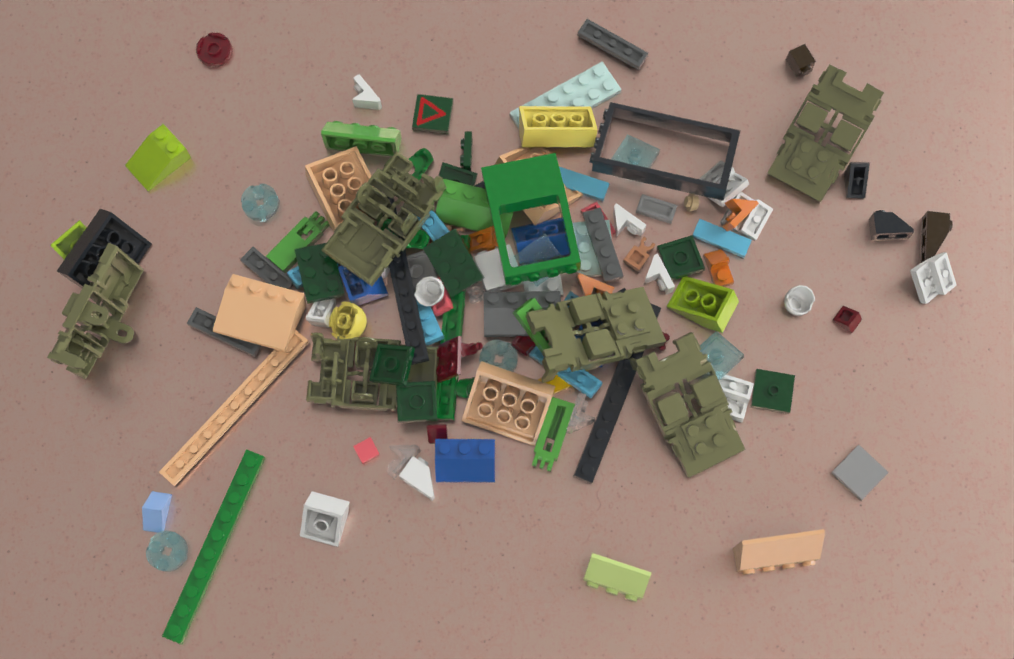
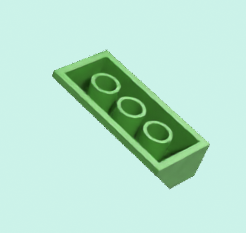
M340 121L327 122L321 130V136L327 150L345 151L357 146L362 154L392 157L396 151L399 153L401 133L400 130L394 127L379 128L376 125L361 126L358 123L344 124Z
M443 179L447 188L438 199L435 213L443 223L473 231H480L493 226L485 189ZM513 212L500 215L505 239Z

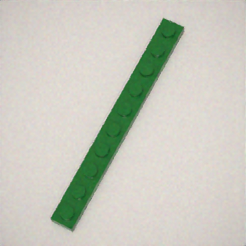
M460 235L464 239L468 250H470L471 237L469 235ZM466 290L451 298L453 309L443 314L442 333L444 339L441 340L440 344L457 336L462 337ZM458 376L441 383L437 382V420L455 419Z
M246 449L162 637L179 644L183 643L263 465L264 456Z

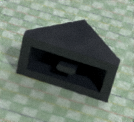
M869 162L849 163L844 172L846 198H866Z

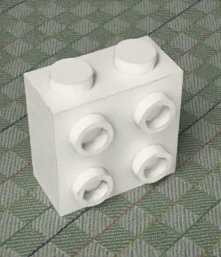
M510 244L506 245L510 265L518 267ZM498 247L491 251H481L474 256L475 262L485 277L481 280L485 292H501L518 286L505 285Z

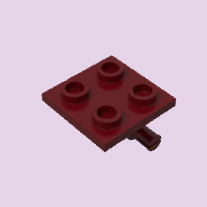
M457 336L439 344L437 349V356L439 357L436 368L437 382L441 383L460 375L461 357L476 354L478 350L483 348L482 343H461L462 337Z

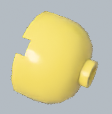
M341 302L342 305L335 307L330 315L329 327L332 328V336L336 339L338 336L339 339L360 337L366 328V314L362 308L354 303Z

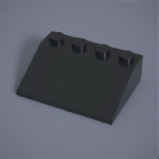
M99 209L57 272L83 288L84 284L90 285L91 282L87 278L93 275L108 243L116 245L137 264L152 243L112 212Z

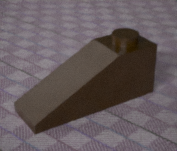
M927 211L922 217L920 263L936 255L946 236L952 230L953 221L950 220V213Z

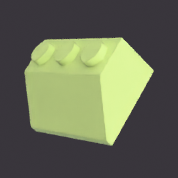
M592 553L583 581H586V585L598 589V586L606 588L607 593L613 595L621 593L626 595V599L637 602V599L641 600L644 596L651 572Z

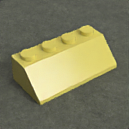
M519 106V136L522 147H594L598 129L591 107Z

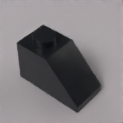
M878 210L869 218L871 240L909 239L914 233V229L893 212Z

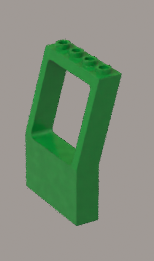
M556 153L481 167L505 285H518L524 281L534 282L540 278H554L559 274H573L580 270L579 251ZM554 203L558 204L570 256L512 267L509 262L500 215Z

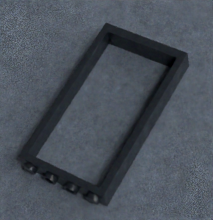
M610 102L609 108L604 110L603 119L605 121L599 127L598 134H601L600 138L596 137L594 148L596 151L591 153L590 163H592V171L724 201L741 130ZM615 117L730 143L720 184L602 158L601 155L612 118Z

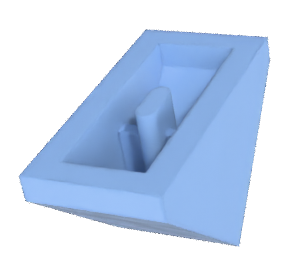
M155 491L150 493L142 507L144 531L164 533L172 494Z

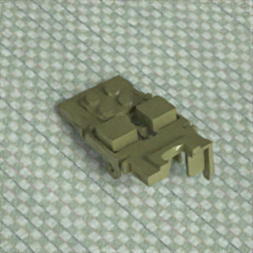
M830 64L820 76L818 85L813 84L811 91H809L787 133L784 135L783 140H785V143L780 146L777 152L778 155L767 173L819 202L822 201L831 184H834L839 170L844 171L875 116L872 113L877 110L881 103L880 99L884 92L868 83L862 92L842 82L847 72ZM835 110L829 124L824 123L828 115L827 111ZM838 114H843L842 119L844 120H841L836 128L832 127ZM796 122L798 126L803 127L813 132L814 134L818 133L820 127L823 128L825 131L823 132L821 138L817 143L814 141V135L798 128L794 125V123ZM861 129L864 130L850 155L832 146L829 143H827L825 147L821 145L827 133L830 132L832 133L830 142L845 149L846 151H851L859 135L862 132Z
M397 151L386 162L383 170L378 168L369 181L359 188L356 198L341 216L344 221L334 230V234L321 249L324 254L371 287L384 272V268H387L392 262V258H398L400 256L399 252L404 251L430 216L429 212L431 210L434 211V202L438 201L447 188L443 178L440 176H436L434 179L423 173L421 177L424 183L410 175L409 171L414 166L412 161ZM387 196L391 199H393L394 196L398 197V199L391 205V202L387 198ZM401 201L405 202L403 204V207L401 206V210L396 215L393 212L395 207L399 205ZM388 217L392 218V222L388 225L390 231L386 228L382 231L381 227ZM375 221L379 222L377 227L373 225Z
M108 243L93 275L88 276L87 280L91 282L90 285L84 284L80 294L73 292L62 311V315L67 317L62 325L66 330L65 332H58V340L47 357L54 363L68 365L66 370L83 379L88 377L97 358L102 356L110 339L125 344L130 342L134 336L133 328L120 321L129 306L127 301L144 269L120 248L111 243ZM124 330L127 332V335L125 337L119 336L118 331Z
M644 287L625 290L623 293L608 294L606 291L602 296L600 293L577 297L557 302L555 306L553 303L549 304L546 310L531 311L526 315L532 334L534 335L538 331L545 330V337H548V345L551 346V348L542 351L544 356L542 364L545 369V373L541 378L543 383L553 380L558 372L567 370V368H570L572 372L582 369L587 371L593 370L603 364L628 359L632 353L635 354L646 349L663 346L666 342ZM599 318L603 322L599 327H592L590 323L598 321ZM582 324L583 330H572V328ZM585 334L582 342L580 338L576 339L574 335Z
M693 332L673 340V344H675L678 352L661 360H658L655 352L639 359H629L633 370L637 371L640 379L644 382L640 386L664 439L668 444H672V450L675 456L678 457L688 478L745 450L737 430H735L736 425L730 416L732 409L728 408V400L711 363L706 359L708 358L707 354H702L700 351L701 347L697 339H695ZM683 379H686L692 392H686L682 382ZM675 383H679V387L683 396H681L679 392L672 391L676 389L674 386ZM693 398L702 407L699 409V413H696L690 400ZM685 402H687L688 408L693 414L691 417H688L689 412L684 404Z
M311 333L310 337L313 342L311 361L321 362L319 382L308 380L307 402H314V404L328 403L334 408L340 406V408L382 411L392 409V411H396V385L380 383L379 405H377L379 386L378 383L368 382L371 374L369 371L372 370L378 344L406 346V344L401 345V340L375 339L370 337L339 339L338 336L337 340L324 338L322 333ZM427 346L430 361L411 365L407 382L435 381L437 388L438 347ZM354 349H355V361H354V362H355L356 369H357V370H363V372H360V371L348 372V367H353ZM347 376H363V381L353 380L351 393L352 380H347Z

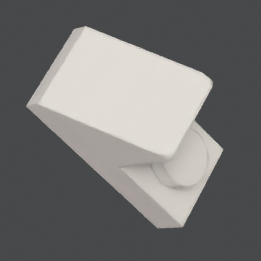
M360 74L353 78L355 83L353 87L359 95L352 99L354 107L382 109L381 100Z
M617 203L614 205L613 218L616 237L625 226L630 233L641 237L645 232L646 224Z
M655 254L644 284L658 279L659 289L661 291L664 290L665 294L668 295L673 292L675 285L659 255Z
M332 298L314 302L306 316V321L313 326L330 328V315L336 306V299Z

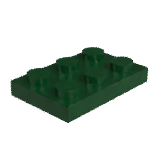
M457 229L451 230L423 248L451 298L485 278Z
M326 243L294 249L307 304L345 296L337 262L321 250Z

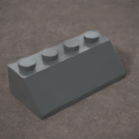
M484 292V337L529 336L513 312L530 298H535L542 309L546 310L549 304L553 303L555 306L557 302H561V292Z

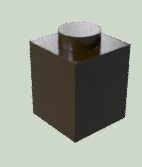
M806 44L790 50L786 58L796 77L802 74H809L816 62Z

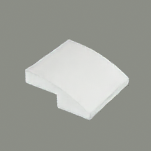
M719 161L700 180L720 184L725 162ZM732 167L724 201L710 199L719 206L724 207L725 202L733 199L749 185L748 179L737 174Z
M740 192L733 198L753 200L743 192ZM759 199L754 200L759 204L732 229L753 240H757L773 211L771 207ZM729 208L720 222L723 225L727 222L725 218L732 213Z
M946 252L935 255L910 270L920 303L927 304L938 294L945 295L956 286Z
M716 372V376L729 403L727 406L732 409L730 416L733 420L742 423L754 383Z

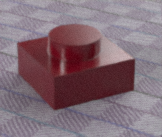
M516 336L511 342V347L525 356L536 346L530 336Z

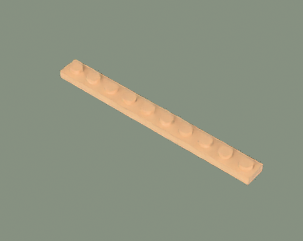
M295 330L286 351L274 349L159 473L175 486L305 348L309 341Z

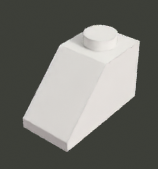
M412 456L399 477L433 501L435 496L431 472L427 466L429 463L421 457L416 459Z

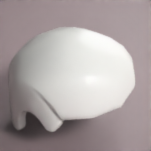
M434 276L424 277L416 284L414 296L419 304L426 307L434 306L444 296V285L439 278Z
M803 285L791 288L784 298L786 310L796 316L808 313L815 301L813 291Z

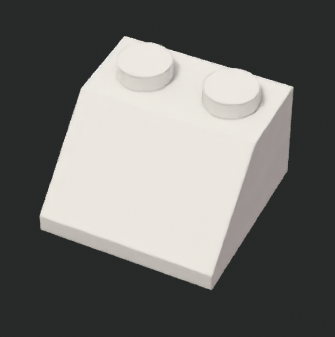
M312 491L304 504L300 536L338 547L347 520L350 502Z

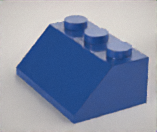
M562 218L544 221L536 226L529 224L511 228L520 264H529L540 259L548 260L559 255H569Z
M435 439L436 482L495 483V439Z

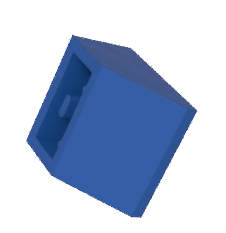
M343 266L338 267L351 303L360 306L388 296L382 276L371 287Z

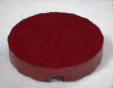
M209 33L207 36L200 38L196 45V53L199 60L209 67L222 66L232 56V45L228 38L221 33Z

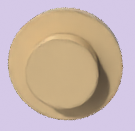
M689 193L684 199V207H686L687 211L691 212L697 210L699 196Z

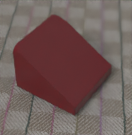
M842 306L833 318V322L850 333L854 332L862 320L858 311L846 306Z
M428 425V442L435 444V439H448L447 425Z

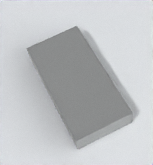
M642 194L636 213L671 224L677 205Z

